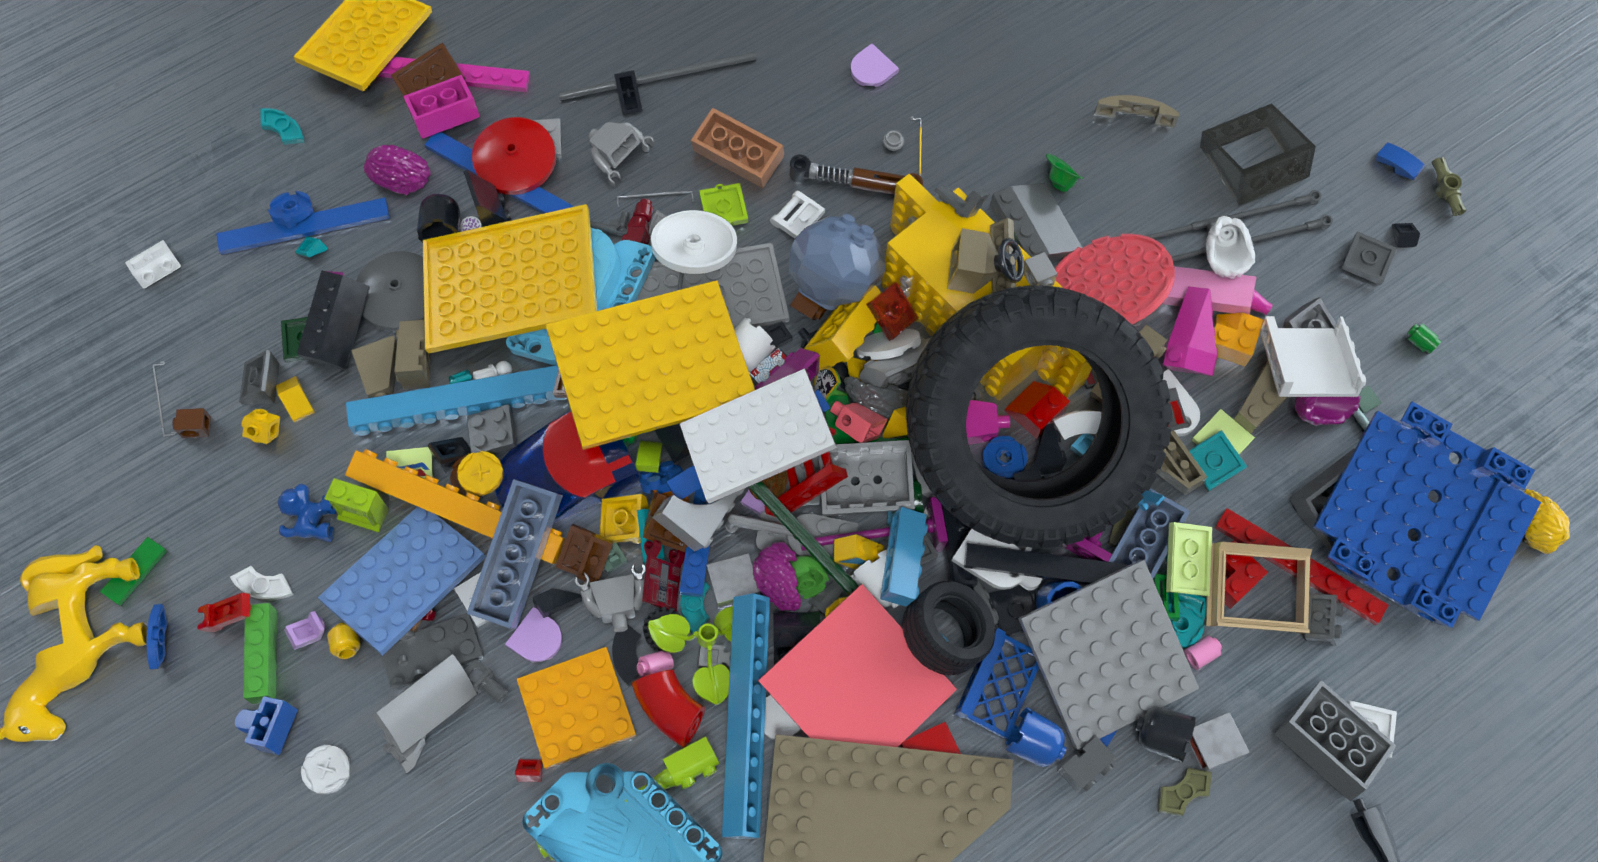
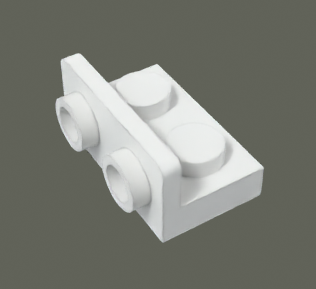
M164 240L125 262L142 288H147L181 267Z

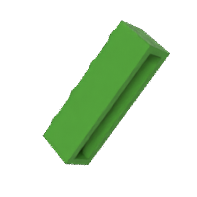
M270 603L251 605L250 617L245 618L244 699L251 704H259L263 696L276 699L277 610Z

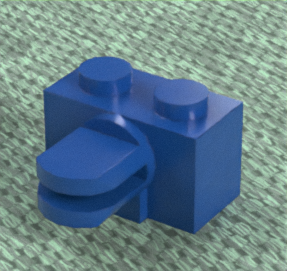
M263 696L258 710L243 709L238 713L235 719V726L240 731L248 733L245 739V743L262 752L280 755L298 709L284 700Z

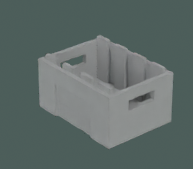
M909 440L836 444L837 448L829 451L832 463L845 468L848 477L821 494L823 516L838 517L854 513L890 511L895 513L900 507L915 510L912 456ZM819 455L820 470H822L824 465L821 455ZM875 476L882 478L880 484L874 483L873 479ZM853 477H857L860 480V483L856 486L851 484Z

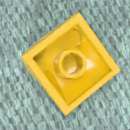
M636 494L602 499L599 535L616 543L629 541L635 544L641 543L637 511L650 508L646 496Z

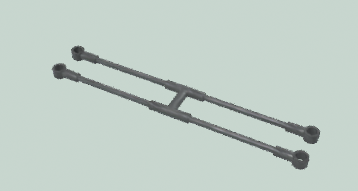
M1312 190L1308 195L1296 197L1290 201L1228 215L1227 217L1231 219L1242 218L1305 203L1315 205L1320 201L1322 195L1318 190ZM1324 214L1320 219L1305 222L1303 225L1251 237V240L1256 242L1304 229L1311 230L1319 227L1327 229L1332 224L1333 219L1330 215ZM1221 216L1146 236L1156 239L1207 228L1209 233L1211 227ZM1206 247L1197 251L1172 256V260L1174 262L1199 255L1205 256L1207 255Z

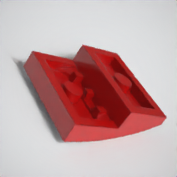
M946 722L923 731L900 744L901 748L961 754Z

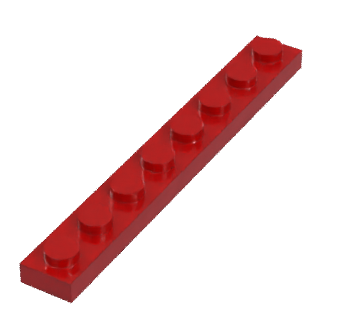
M1228 508L1225 509L1214 529L1238 543L1291 547ZM1262 557L1297 578V560ZM1310 558L1309 586L1322 594L1337 595L1339 603H1343L1345 608L1375 626L1379 624L1389 606L1387 603Z

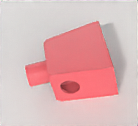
M836 401L830 411L838 417L835 426L859 443L878 439L888 420L856 402L843 405Z

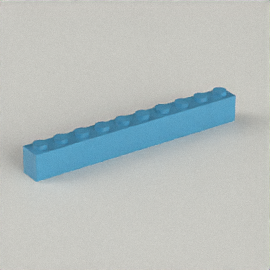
M556 365L346 402L348 427L354 435L364 436L374 431L387 432L396 427L409 428L414 426V424H432L441 419L454 420L459 416L471 415L508 404L513 408H521L526 404H543L548 400H566L567 398H555L553 396L558 373V366Z
M754 593L736 596L733 600L722 837L734 839L760 838L766 690L758 680L767 672L770 598Z

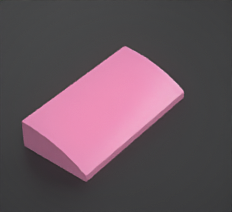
M1175 267L1174 284L1163 304L1181 307L1188 286L1208 288L1211 291L1213 311L1226 313L1243 312L1250 315L1257 277L1241 275L1239 278L1235 276L1234 279H1230L1228 277L1222 278L1215 274L1214 271Z

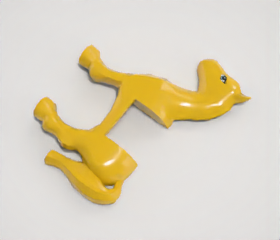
M94 545L88 551L80 554H57L39 557L24 568L20 575V583L27 591L29 613L35 616L59 608L63 643L44 649L36 654V668L16 689L4 712V725L0 728V740L5 737L16 742L58 740L63 735L66 724L62 718L48 711L45 707L47 703L61 692L74 688L90 678L97 666L99 657L112 646L124 642H130L138 647L147 645V626L143 622L133 624L130 627L119 622L113 624L103 634L94 638L85 612V592L90 585L107 578H122L126 582L139 579V567L133 558H127L122 561L117 558H108L104 562L96 564L95 562L102 558V549L100 546Z

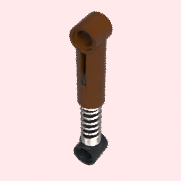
M802 154L795 155L790 160V178L797 183L806 182L810 178H817V180L821 178L823 181L827 179L828 182L830 180H833L834 183L836 181H839V183L844 182L845 185H851V188L895 195L896 183L905 177L904 175L854 167V170L850 169L848 171L846 168L844 170L840 167L836 169L835 166L833 168H830L829 165L827 167H824V165L818 166V163H812L807 156ZM910 173L923 186L922 177L916 173Z

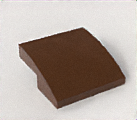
M655 492L645 522L643 538L651 541L657 540L662 545L685 552L687 545L652 518L662 502L669 498L666 495Z
M572 524L556 568L576 575L577 579L586 581L584 575L586 573L589 577V583L599 581L613 542L592 531Z

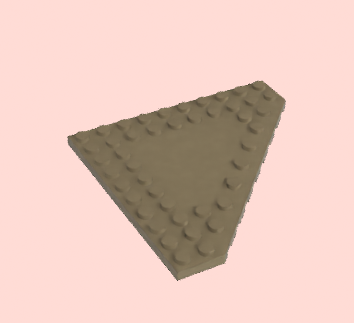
M776 734L763 862H951L1010 810L1013 760Z

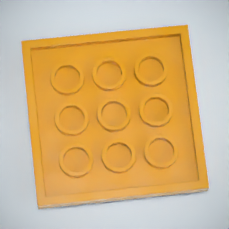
M607 647L517 678L545 769L637 736Z

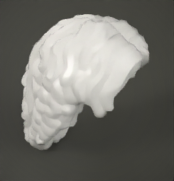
M1227 216L1219 217L1211 227L1206 238L1207 260L1214 273L1222 278L1234 279L1235 276L1239 278L1255 263V252L1249 230L1240 219H1231Z

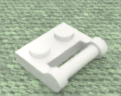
M796 190L792 194V199L777 215H773L770 218V222L776 228H780L793 238H796L804 228L817 222L824 215L825 208ZM798 203L802 204L801 207L786 222L784 220L786 216L796 207Z

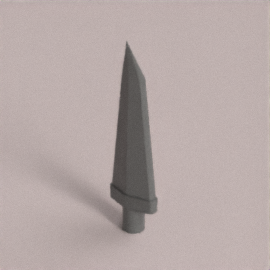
M849 568L845 572L851 577L854 575L855 569ZM833 581L808 602L812 606L808 612H820V614L825 616L826 608L836 599H839L844 590L836 581Z

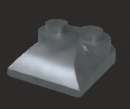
M1316 298L1289 315L1285 319L1283 327L1335 328L1336 323L1321 298Z

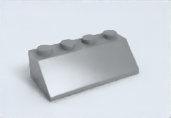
M925 337L921 338V343L916 349L908 348L901 356L867 362L863 366L864 369L860 373L859 378L864 384H871L880 388L890 385L899 386L910 381L916 363L931 337L927 339Z

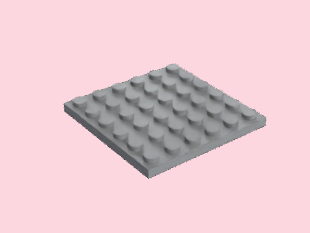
M1138 560L1018 618L1073 747L1077 750L1086 746L1096 736L1100 739L1138 720L1139 716L1144 717L1150 708L1156 706L1164 707L1199 689L1145 560Z

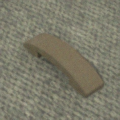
M1117 95L1100 99L1094 115L1112 118L1115 117L1116 112L1154 117V125L1173 128L1180 114L1162 102L1134 95Z

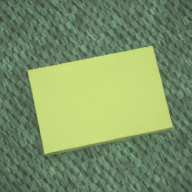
M1176 522L1169 523L1166 592L1210 596L1212 527Z

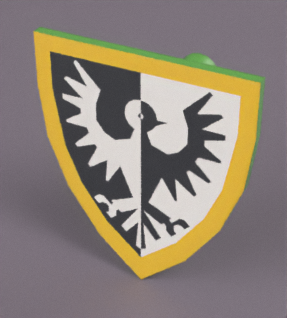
M833 367L819 368V374L814 379V392L819 389L826 401L831 395L848 396L847 393L837 389L841 381Z

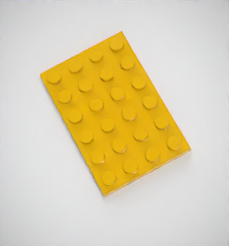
M344 0L293 56L296 63L364 91L432 13L431 6L416 0Z

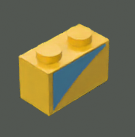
M857 534L834 539V562L855 570L868 560L873 563L880 558L878 553L884 551L883 545Z

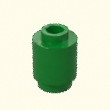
M1415 323L1407 332L1409 335L1407 340L1422 352L1426 351L1428 354L1432 353L1441 343V340L1438 339L1439 336L1423 323L1419 326Z

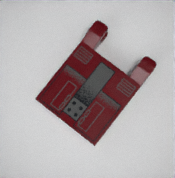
M653 540V543L646 541L644 550L647 559L642 602L660 608L666 607L667 610L672 608L674 611H677L680 571L685 559V552L678 550L677 553L675 550H670V562L657 558L661 550V542Z

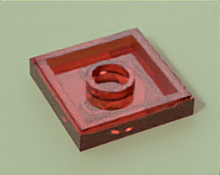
M897 282L890 284L866 304L889 341L896 338L919 318Z

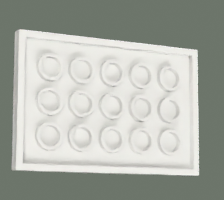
M805 369L680 423L708 503H712L837 448Z

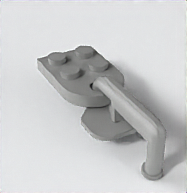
M765 510L760 515V519L731 514L726 521L725 528L730 533L737 531L738 527L757 530L756 546L760 551L772 543L785 542L796 553V556H812L807 550L802 551L800 542L776 517L767 515ZM803 514L796 518L814 538L857 532L858 523L816 514ZM834 544L822 546L834 559ZM839 564L841 567L849 568V567H847V566H844V565H842V564Z

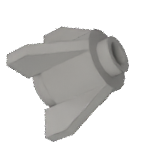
M384 734L383 736L387 743L382 748L384 751L391 753L400 762L399 764L404 772L408 773L415 767L420 753L426 745V735L404 753L400 754L387 735Z

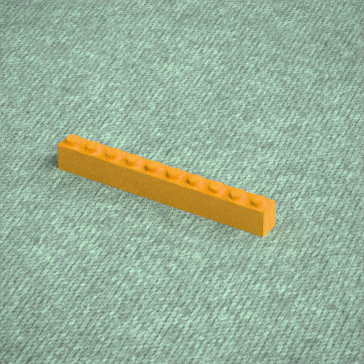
M365 449L364 452L355 450L345 476L493 538L502 513L499 510L501 506L490 501L487 504L479 502L480 497L467 492L466 496L458 493L459 488L450 484H446L445 487L437 484L438 479L429 475L422 478L417 475L419 471L405 466V469L396 467L398 462L386 457L382 461L376 458L377 453ZM551 528L541 557L542 560L551 564H557L566 538L561 537L563 532Z

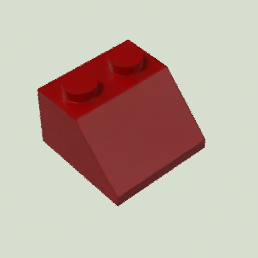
M1033 381L1004 411L1035 439H1038L1042 435L1045 426L1053 423V419L1061 416L1066 411L1070 400L1054 386Z

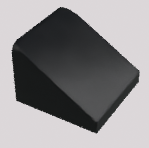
M1413 223L1392 224L1397 247L1417 246L1420 232Z

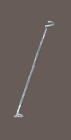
M679 191V192H665V193H652V194H638V195H627V196H618V197H637V196L679 194V193H688V192H692V191H684V192H683V191Z
M163 361V362H160V363H163V364H154V365H153V372H154V381H155V388H156V394H157V401H158V408H159V414H160L161 427H162V431H163V437H165V436L175 435L176 432H171V433H174V434H167V435L164 434V425H163V418H162V412H161L160 398H159L157 379H156L155 369H154V366H156V365H164L165 362Z

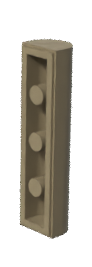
M1009 218L990 225L991 239L997 252L1000 243L1004 239L1011 238L1014 240V222ZM1007 245L1005 250L1011 254L1013 249ZM1002 272L992 279L993 292L1016 287V283L1007 281Z

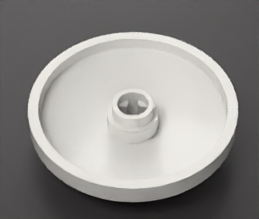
M697 210L681 211L671 214L657 223L651 235V248L656 259L664 266L681 273L702 274L718 270L732 260L737 249V235L732 225L718 215Z

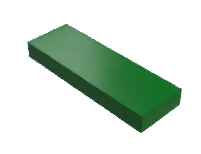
M147 536L129 557L133 558L139 567V579L126 582L122 578H111L100 592L121 606L166 554L167 550Z

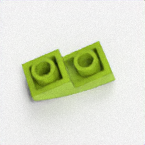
M640 441L636 471L658 473L662 443Z

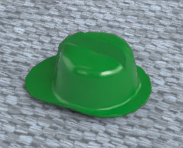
M1046 154V158L1052 164L1049 179L1058 190L1067 192L1069 188L1075 186L1079 179H1084V177L1077 174L1072 167L1060 158Z

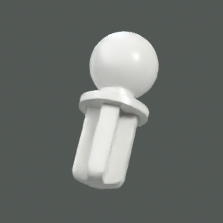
M500 361L495 367L493 364H489L488 368L473 372V378L476 380L511 374L513 368L509 362Z

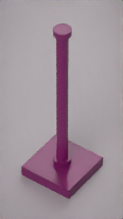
M932 497L926 508L928 519H926L927 531L930 533L931 542L935 550L942 552L948 542L942 505L936 497ZM890 527L815 537V540L821 546L834 544V539L855 534L866 539L888 537ZM800 543V545H801V550H802V551H805L806 549H805V548L802 546V544Z

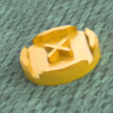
M486 451L468 454L458 466L457 473L461 487L466 492L474 495L484 496L492 493L503 480V468L500 460L494 454Z

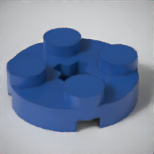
M295 191L296 194L289 195V192L275 197L269 204L270 210L268 209L271 219L277 224L285 225L286 228H293L298 222L311 216L314 210L310 197L306 193Z
M998 436L993 438L985 447L982 454V463L988 471L1011 479L1013 474L1023 472L1027 464V452L1025 447L1016 442L1014 438ZM1003 453L1011 459L1007 463L999 459Z
M665 461L660 464L658 473L640 471L639 482L642 491L651 494L650 490H657V493L660 494L671 491L666 482L683 472V468L674 465L673 461Z

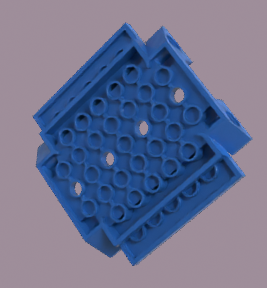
M1413 401L1407 407L1400 420L1401 423L1377 411L1374 413L1313 525L1314 529L1327 535L1334 542L1327 558L1340 572L1420 618L1448 628H1453L1460 612L1475 621H1480L1541 504L1540 501L1519 490H1525L1535 470L1495 447L1485 450L1451 431L1452 423ZM1451 452L1457 454L1459 458L1457 464L1450 462L1449 454ZM1430 491H1435L1438 494V501L1436 503L1430 501L1428 497ZM1410 529L1415 530L1418 534L1415 542L1408 538V531ZM1389 568H1393L1397 572V578L1394 581L1390 580L1387 576Z

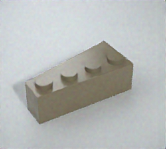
M1269 361L1265 364L1233 419L1250 434L1289 398L1279 397Z

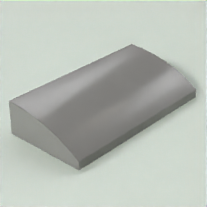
M452 654L371 716L400 754H402L477 695L464 669Z

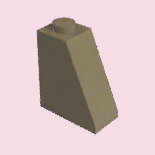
M394 335L351 350L368 398L394 394L396 379L394 371L397 341Z

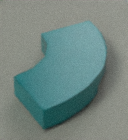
M260 108V123L263 130H271L278 133L284 145L305 143L303 133L294 119L277 109Z
M706 582L704 584L703 597L681 595V614L688 621L691 634L695 631L699 632V628L710 621V617L704 608L705 595L710 590V586Z

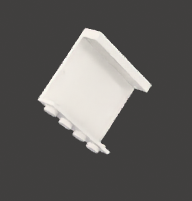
M1274 316L1265 317L1260 333L1279 397L1359 396L1362 388L1366 385V377L1362 374L1360 359L1356 356L1355 345L1350 339L1349 327L1345 324L1343 317H1339L1335 328H1278Z

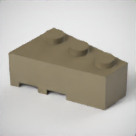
M399 321V330H396L397 350L394 371L396 380L401 383L404 390L430 388V353L428 354L425 350V321Z

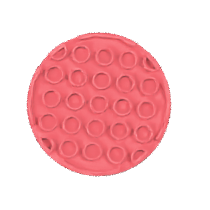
M1121 234V236L1111 238L1104 236L1092 240L1091 244L1083 248L1078 247L1069 253L1055 267L1057 272L1056 281L1063 288L1097 299L1113 308L1131 324L1139 322L1154 312L1168 297L1175 280V266L1171 255L1165 247L1150 237L1138 234Z

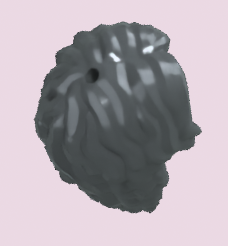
M852 376L844 379L845 392L854 403H859L890 420L895 409L906 407L908 389H902L893 385L880 388L871 384H864Z

